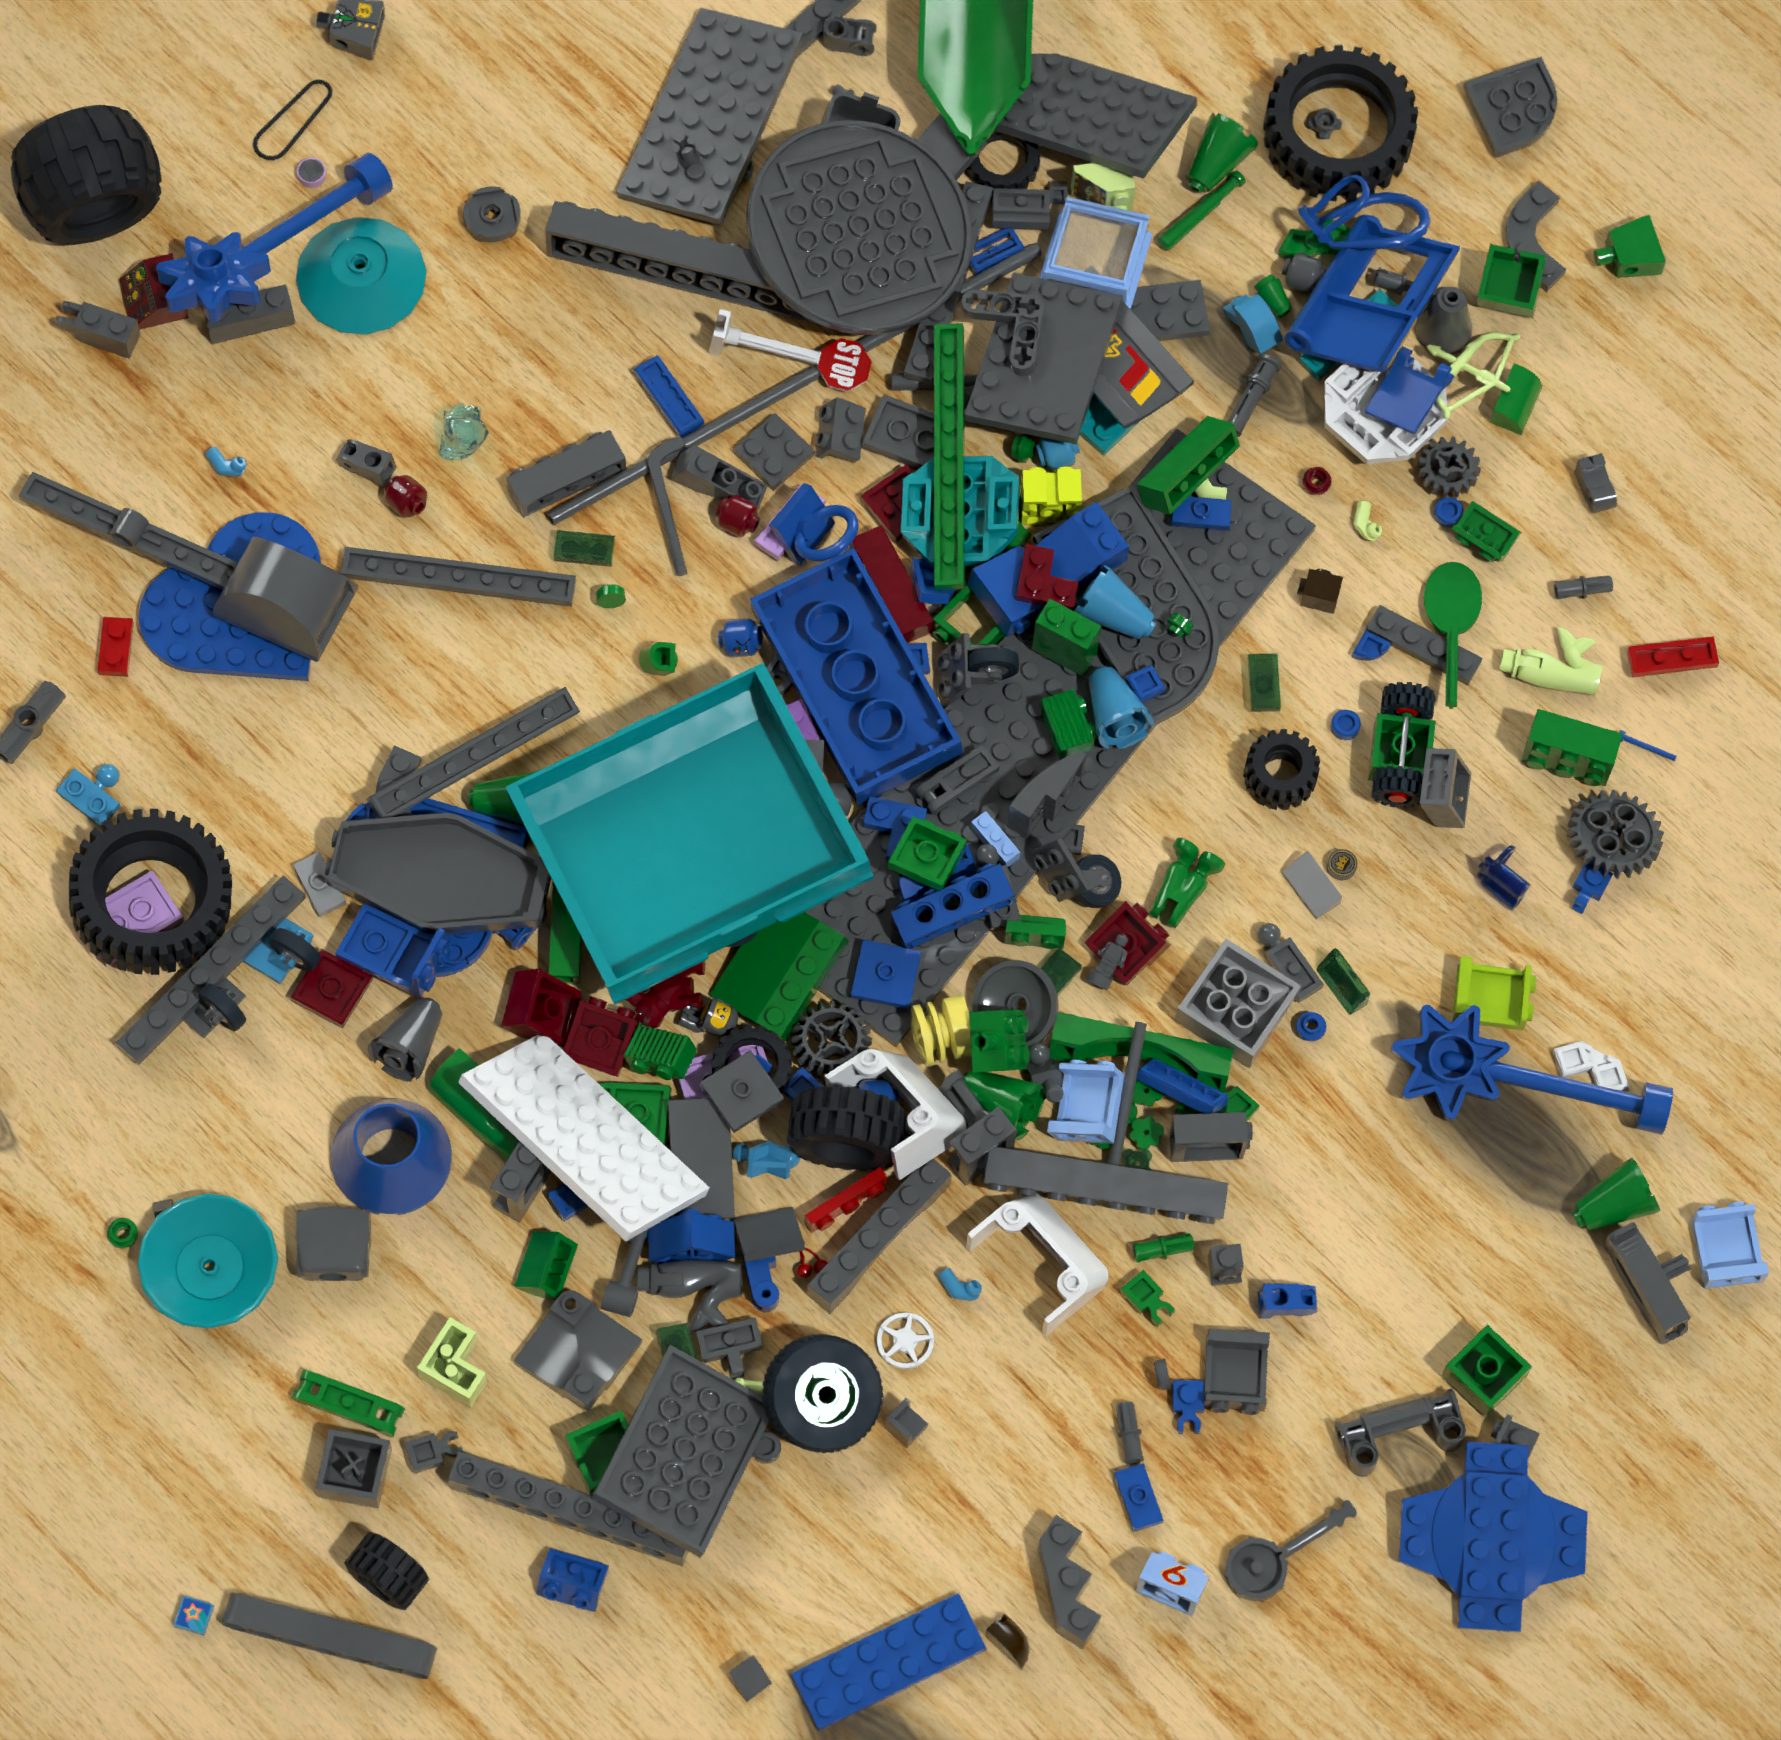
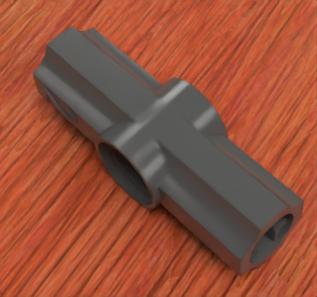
M44 681L29 701L16 709L13 721L0 736L1 760L13 764L31 740L38 738L42 734L43 725L66 698L65 693L52 682ZM27 719L35 720L30 726L22 725Z

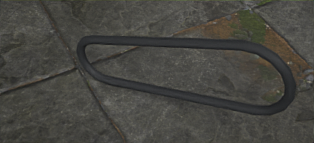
M318 79L311 81L257 133L254 138L253 147L259 157L266 160H275L288 152L330 100L333 90L328 82ZM315 84L325 85L328 89L327 97L284 150L274 156H267L261 153L257 146L260 136L310 87Z

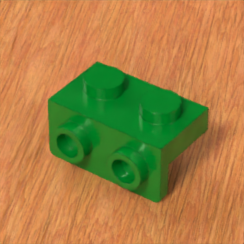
M1474 501L1470 503L1457 525L1454 524L1452 530L1457 532L1455 536L1457 540L1468 547L1471 543H1474L1481 548L1479 554L1491 562H1494L1496 558L1504 561L1522 533Z
M1020 915L1021 921L1007 920L1005 944L1039 946L1046 949H1064L1066 937L1065 919Z

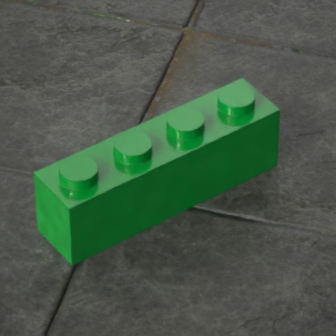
M1206 416L1137 483L1143 506L1169 515L1173 513L1240 447L1235 425L1224 420Z

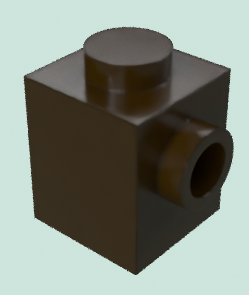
M1309 569L1307 579L1301 577L1297 592L1298 595H1302L1300 606L1334 614L1343 577L1333 575L1325 569Z

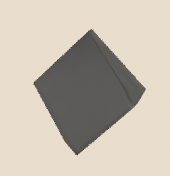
M754 1655L728 1673L729 1679L746 1702L772 1684Z

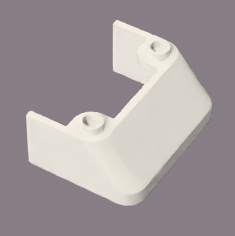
M875 1049L864 1050L826 1074V1086L857 1088L861 1081L876 1080L883 1076L913 1109L907 1119L908 1127L913 1132V1135L891 1148L895 1176L900 1180L952 1146L950 1140L967 1129L966 1122L959 1111L909 1057Z
M1036 1194V1197L1023 1196L1003 1204L968 1233L966 1248L971 1252L998 1228L1009 1233H1015L1026 1226L1058 1261L1065 1271L1058 1278L1057 1289L1066 1301L1044 1319L1042 1333L1046 1337L1105 1288L1108 1281V1270L1042 1196Z

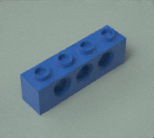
M993 863L987 864L977 870L978 874L969 878L961 876L950 882L951 886L944 888L942 891L931 889L923 894L924 898L915 902L907 900L896 906L897 910L892 911L891 914L906 947L912 949L1016 903L1017 900L1001 864L996 866ZM985 886L988 888V892L983 898L973 897L975 888ZM952 898L959 899L961 901L960 906L956 910L951 911L945 908L948 900ZM925 910L932 911L933 917L929 922L922 923L918 921L921 912Z

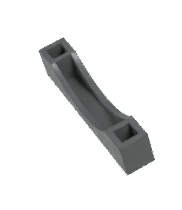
M931 1159L914 1170L808 1284L807 1295L828 1314H831L850 1294L858 1281L887 1246L950 1186L952 1174L935 1159Z

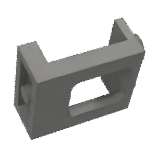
M997 1107L950 1140V1144L957 1153L950 1157L947 1163L966 1186L983 1174L987 1152L994 1147L1014 1149L1017 1129L1002 1110Z
M520 1141L491 1185V1189L500 1194L493 1204L494 1209L519 1223L551 1174V1170Z

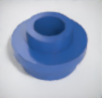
M1304 1013L1297 1021V1033L1306 1041H1317L1326 1032V1021L1318 1013ZM1308 1022H1314L1317 1025V1028L1311 1030L1306 1026V1024Z

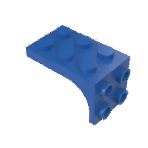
M364 903L335 955L337 958L421 998L425 991L429 992L436 980V975L434 974L439 965H445L451 951L449 950L446 930L439 928L435 935L429 934Z

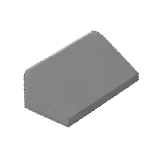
M1309 851L1301 855L1282 871L1284 877L1316 919L1341 903V894Z

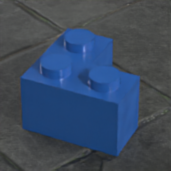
M696 1209L683 1210L681 1215L670 1216L648 1229L649 1261L657 1263L690 1259L725 1261L734 1258V1222L723 1220L720 1215L700 1214V1211Z

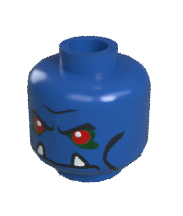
M752 619L728 620L723 630L718 633L719 646L724 648L730 657L754 656L763 645L762 628L760 625H756Z

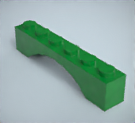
M1058 1012L1051 1038L1049 1058L1070 1062V1060L1087 1061L1106 1056L1128 1057L1134 1027H1126L1102 1020H1093ZM1146 1031L1140 1059L1150 1061L1155 1058L1225 1093L1234 1049Z

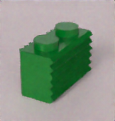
M1071 689L1041 699L1040 712L1059 760L1080 751L1087 752L1093 750L1097 734L1093 723H1087L1084 716L1087 713V708L1082 696L1077 698L1075 690Z
M638 1025L623 1056L628 1062L630 1069L638 1074L644 1075L646 1072H652L664 1080H671L672 1077L685 1079V1074H687V1069L692 1064L697 1048L687 1035Z

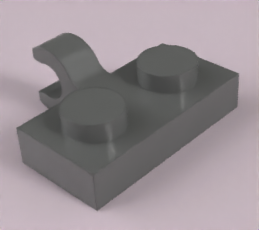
M756 1317L696 1331L703 1363L728 1358L733 1380L744 1377V1368L740 1355L763 1350Z

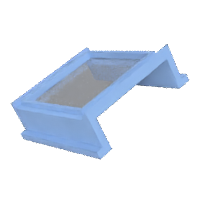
M1067 197L1063 212H1059L1039 278L1053 279L1123 295V302L1131 309L1153 233L1147 232L1150 215Z

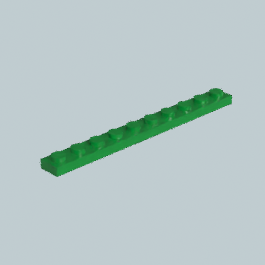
M963 323L934 325V586L936 590L965 589Z

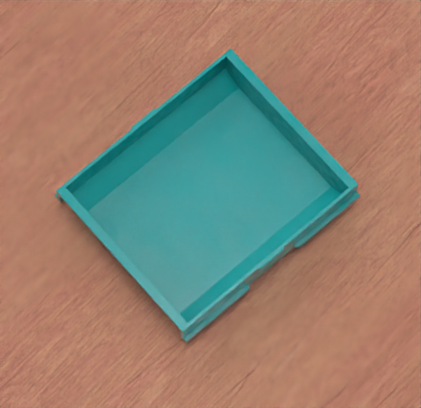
M764 662L666 710L638 720L616 731V734L505 787L512 805L514 804L603 978L614 1005L707 960L708 955L777 921L783 923L874 878L866 853Z

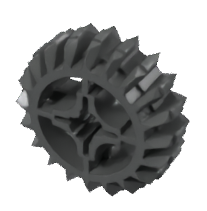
M833 1000L830 1001L829 1008H824L821 1002L818 1003L817 1012L809 1007L807 1009L808 1017L800 1015L798 1017L800 1025H794L793 1033L796 1034L791 1037V1044L796 1046L793 1048V1055L800 1056L798 1059L800 1066L808 1064L806 1068L808 1073H812L816 1069L819 1080L823 1077L824 1073L828 1074L857 1054L868 1050L867 1046L872 1045V1038L867 1036L871 1033L870 1026H863L866 1020L865 1017L859 1016L855 1018L857 1009L852 1008L847 1012L845 1002L840 1005V1009L835 1008ZM824 1022H837L833 1026H825L822 1024ZM847 1028L853 1032L857 1043L854 1049L849 1047V1042L843 1038ZM810 1033L815 1035V1040L820 1043L816 1054L812 1052L807 1043ZM837 1037V1043L832 1041L830 1044L826 1045L827 1039L831 1041L833 1038ZM833 1055L841 1057L838 1060H826Z

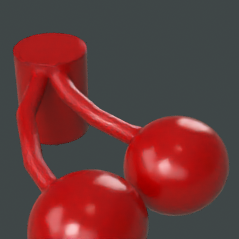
M805 1247V1251L810 1252L817 1259L813 1264V1270L818 1274L828 1262L819 1259L817 1254ZM799 1251L802 1262L797 1266L796 1274L801 1278H807L812 1274V1267L805 1263L803 1251Z

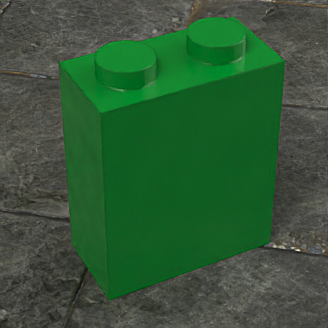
M1049 599L1035 622L1032 650L1084 676L1097 654L1101 626Z

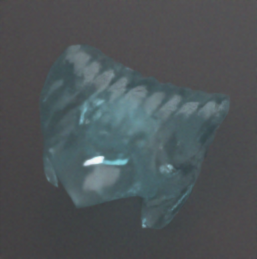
M463 403L444 411L443 432L439 449L441 457L446 460L465 459L472 455L485 441L489 431L480 419L481 409L478 406H465Z

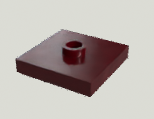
M321 948L319 951L321 959L313 971L305 973L290 998L292 1002L343 1029L373 981V976Z

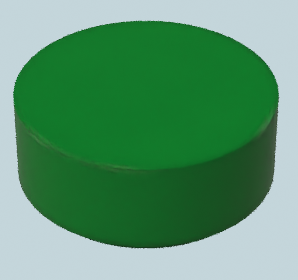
M615 584L600 587L596 591L597 604L603 608L622 606L626 601L624 588Z

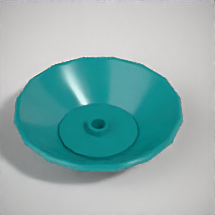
M355 217L332 223L312 237L299 257L296 283L302 303L319 322L339 332L367 335L390 329L412 313L424 293L427 270L420 248L404 230L382 219ZM358 264H363V265H364V268H362V269H357V268H355V267H356Z
M202 1194L179 1200L157 1215L142 1238L137 1266L143 1291L160 1313L184 1326L211 1329L235 1323L259 1307L274 1284L278 1253L273 1232L257 1210L234 1197ZM213 1263L215 1268L212 1271H206L204 1269L205 1265Z

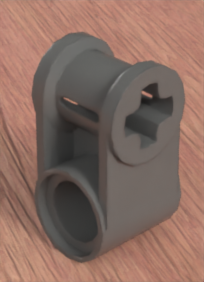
M832 16L824 23L822 43L826 49L833 52L869 56L874 52L872 41L873 34L877 31V25L867 19ZM831 32H837V33H839V34H841V35H839V36H834V35H832V34H830V33H831Z

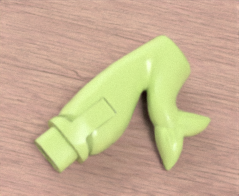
M1561 627L1557 628L1560 645L1564 651V657L1568 666L1540 650L1526 649L1522 652V655L1521 648H1518L1517 651L1503 650L1499 670L1512 673L1511 677L1519 678L1544 688L1596 695L1602 665L1585 660L1581 655L1596 644V641L1591 638L1582 637L1575 639L1568 630Z

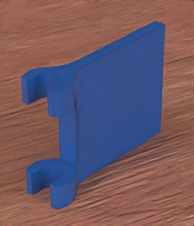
M1402 346L1396 355L1390 371L1364 411L1365 414L1415 435L1441 392L1452 382L1454 374L1450 373L1452 367L1443 363L1439 365L1434 378L1411 369L1410 367L1414 362V357L1410 356L1412 350Z

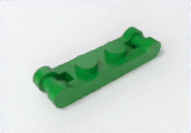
M309 1370L302 1371L299 1378L301 1384L298 1389L294 1390L291 1397L292 1400L373 1429L385 1436L394 1437L397 1430L395 1424L398 1418H402L405 1411L403 1406ZM313 1386L320 1387L317 1396L310 1394ZM379 1409L387 1413L384 1421L376 1418Z

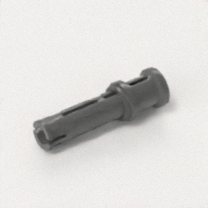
M1260 354L1257 358L1258 364L1253 374L1248 375L1246 379L1247 387L1228 422L1235 425L1238 437L1241 436L1262 394L1270 390V382L1273 376L1282 368L1281 363L1270 355Z

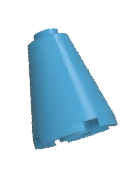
M1104 564L1098 571L1099 575L1091 581L1073 611L1099 625L1138 640L1142 635L1147 638L1156 625L1152 621L1155 615L1113 570Z
M1106 666L1096 668L1088 681L1099 743L1110 749L1108 745H1116L1118 749H1122L1136 744L1148 735L1146 730L1150 725L1153 728L1154 721L1151 713L1114 668Z

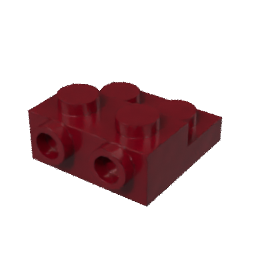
M1127 901L1084 942L1101 960L1103 957L1098 955V952L1102 951L1108 942L1115 943L1119 934L1122 935V933L1127 936L1128 942L1125 947H1122L1127 951L1124 968L1117 966L1114 972L1116 977L1126 986L1147 965L1151 966L1171 946L1166 940L1170 936L1169 933L1158 923L1153 926L1146 919L1150 914L1138 902L1133 906Z
M590 996L589 1001L580 1000L563 1051L579 1064L619 1077L625 1061L623 1055L640 1022L638 1018L634 1017L635 1011L618 1006L617 1011L606 1008L607 1001Z

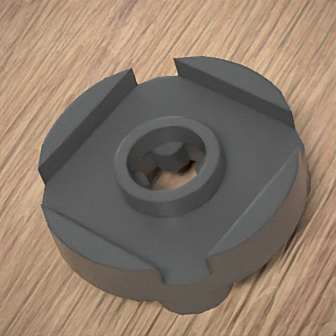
M495 186L481 188L472 194L473 197L468 203L466 202L464 206V222L466 228L476 241L499 242L508 237H513L517 233L521 220L520 205L518 200L513 195L511 196L504 192V189ZM489 210H494L497 214L500 213L496 219L485 217L489 214Z

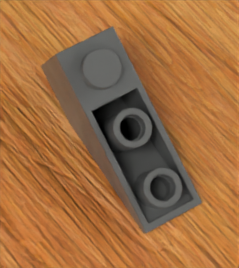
M696 445L680 453L671 476L675 481L696 492L721 500L725 497L730 498L735 494L757 505L758 510L768 486Z

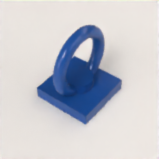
M803 483L769 526L792 562L801 565L805 560L824 561L842 553L855 539L859 523L856 514L850 508L842 505L824 506L813 487ZM832 517L844 518L847 522V528L843 536L827 548L814 550L834 526L835 521Z

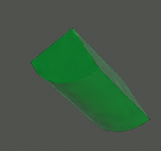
M1514 363L1505 383L1510 387V392H1501L1493 410L1490 423L1522 435L1542 390V382L1533 372Z
M533 1231L514 1287L537 1297L557 1300L562 1293L578 1244L560 1232Z

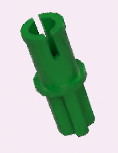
M1189 1233L1168 1238L1159 1236L1157 1240L1133 1244L1136 1263L1161 1257L1165 1260L1169 1255L1194 1250V1240Z

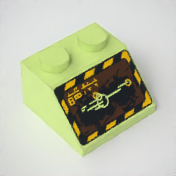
M1096 163L1073 166L1070 189L1071 198L1132 211L1136 189L1133 175Z

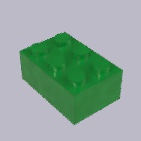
M1537 709L1521 762L1527 763L1533 769H1548L1564 778L1575 777L1582 779L1591 786L1602 785L1606 787L1615 764L1623 733Z

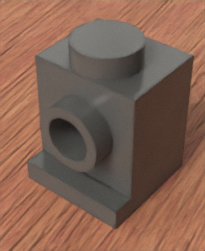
M1241 1244L1211 1246L1208 1253L1211 1286L1242 1283L1241 1275L1244 1265Z

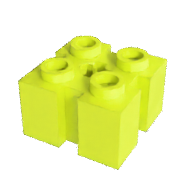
M1041 467L1023 470L1020 488L1022 526L1044 525L1045 522L1058 523L1080 512L1082 505L1081 469L1060 467L1056 470V473H1046V470Z

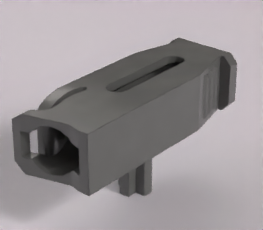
M1635 1222L1610 1233L1603 1245L1644 1319L1656 1331L1661 1345L1684 1335L1688 1331V1320L1691 1317L1669 1280L1691 1269L1687 1258H1684L1683 1254L1660 1265L1650 1246L1637 1229ZM1677 1326L1676 1332L1668 1336L1666 1335L1668 1330Z

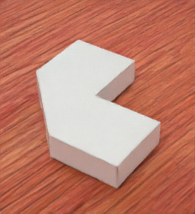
M1583 1041L1553 1050L1552 1053L1561 1077L1569 1078L1591 1072L1595 1085L1624 1092L1629 1090L1630 1087L1620 1060L1593 1049V1046Z

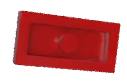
M103 617L98 662L99 675L128 677L134 625L133 618Z

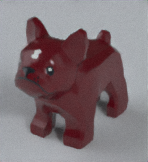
M703 961L650 987L646 993H638L625 999L634 1006L635 1017L639 1019L641 1024L646 1027L658 1028L668 1012L688 1006L695 1007L696 1009L702 1008L703 996L700 992L694 993V980L688 976L691 974L704 975L705 962Z

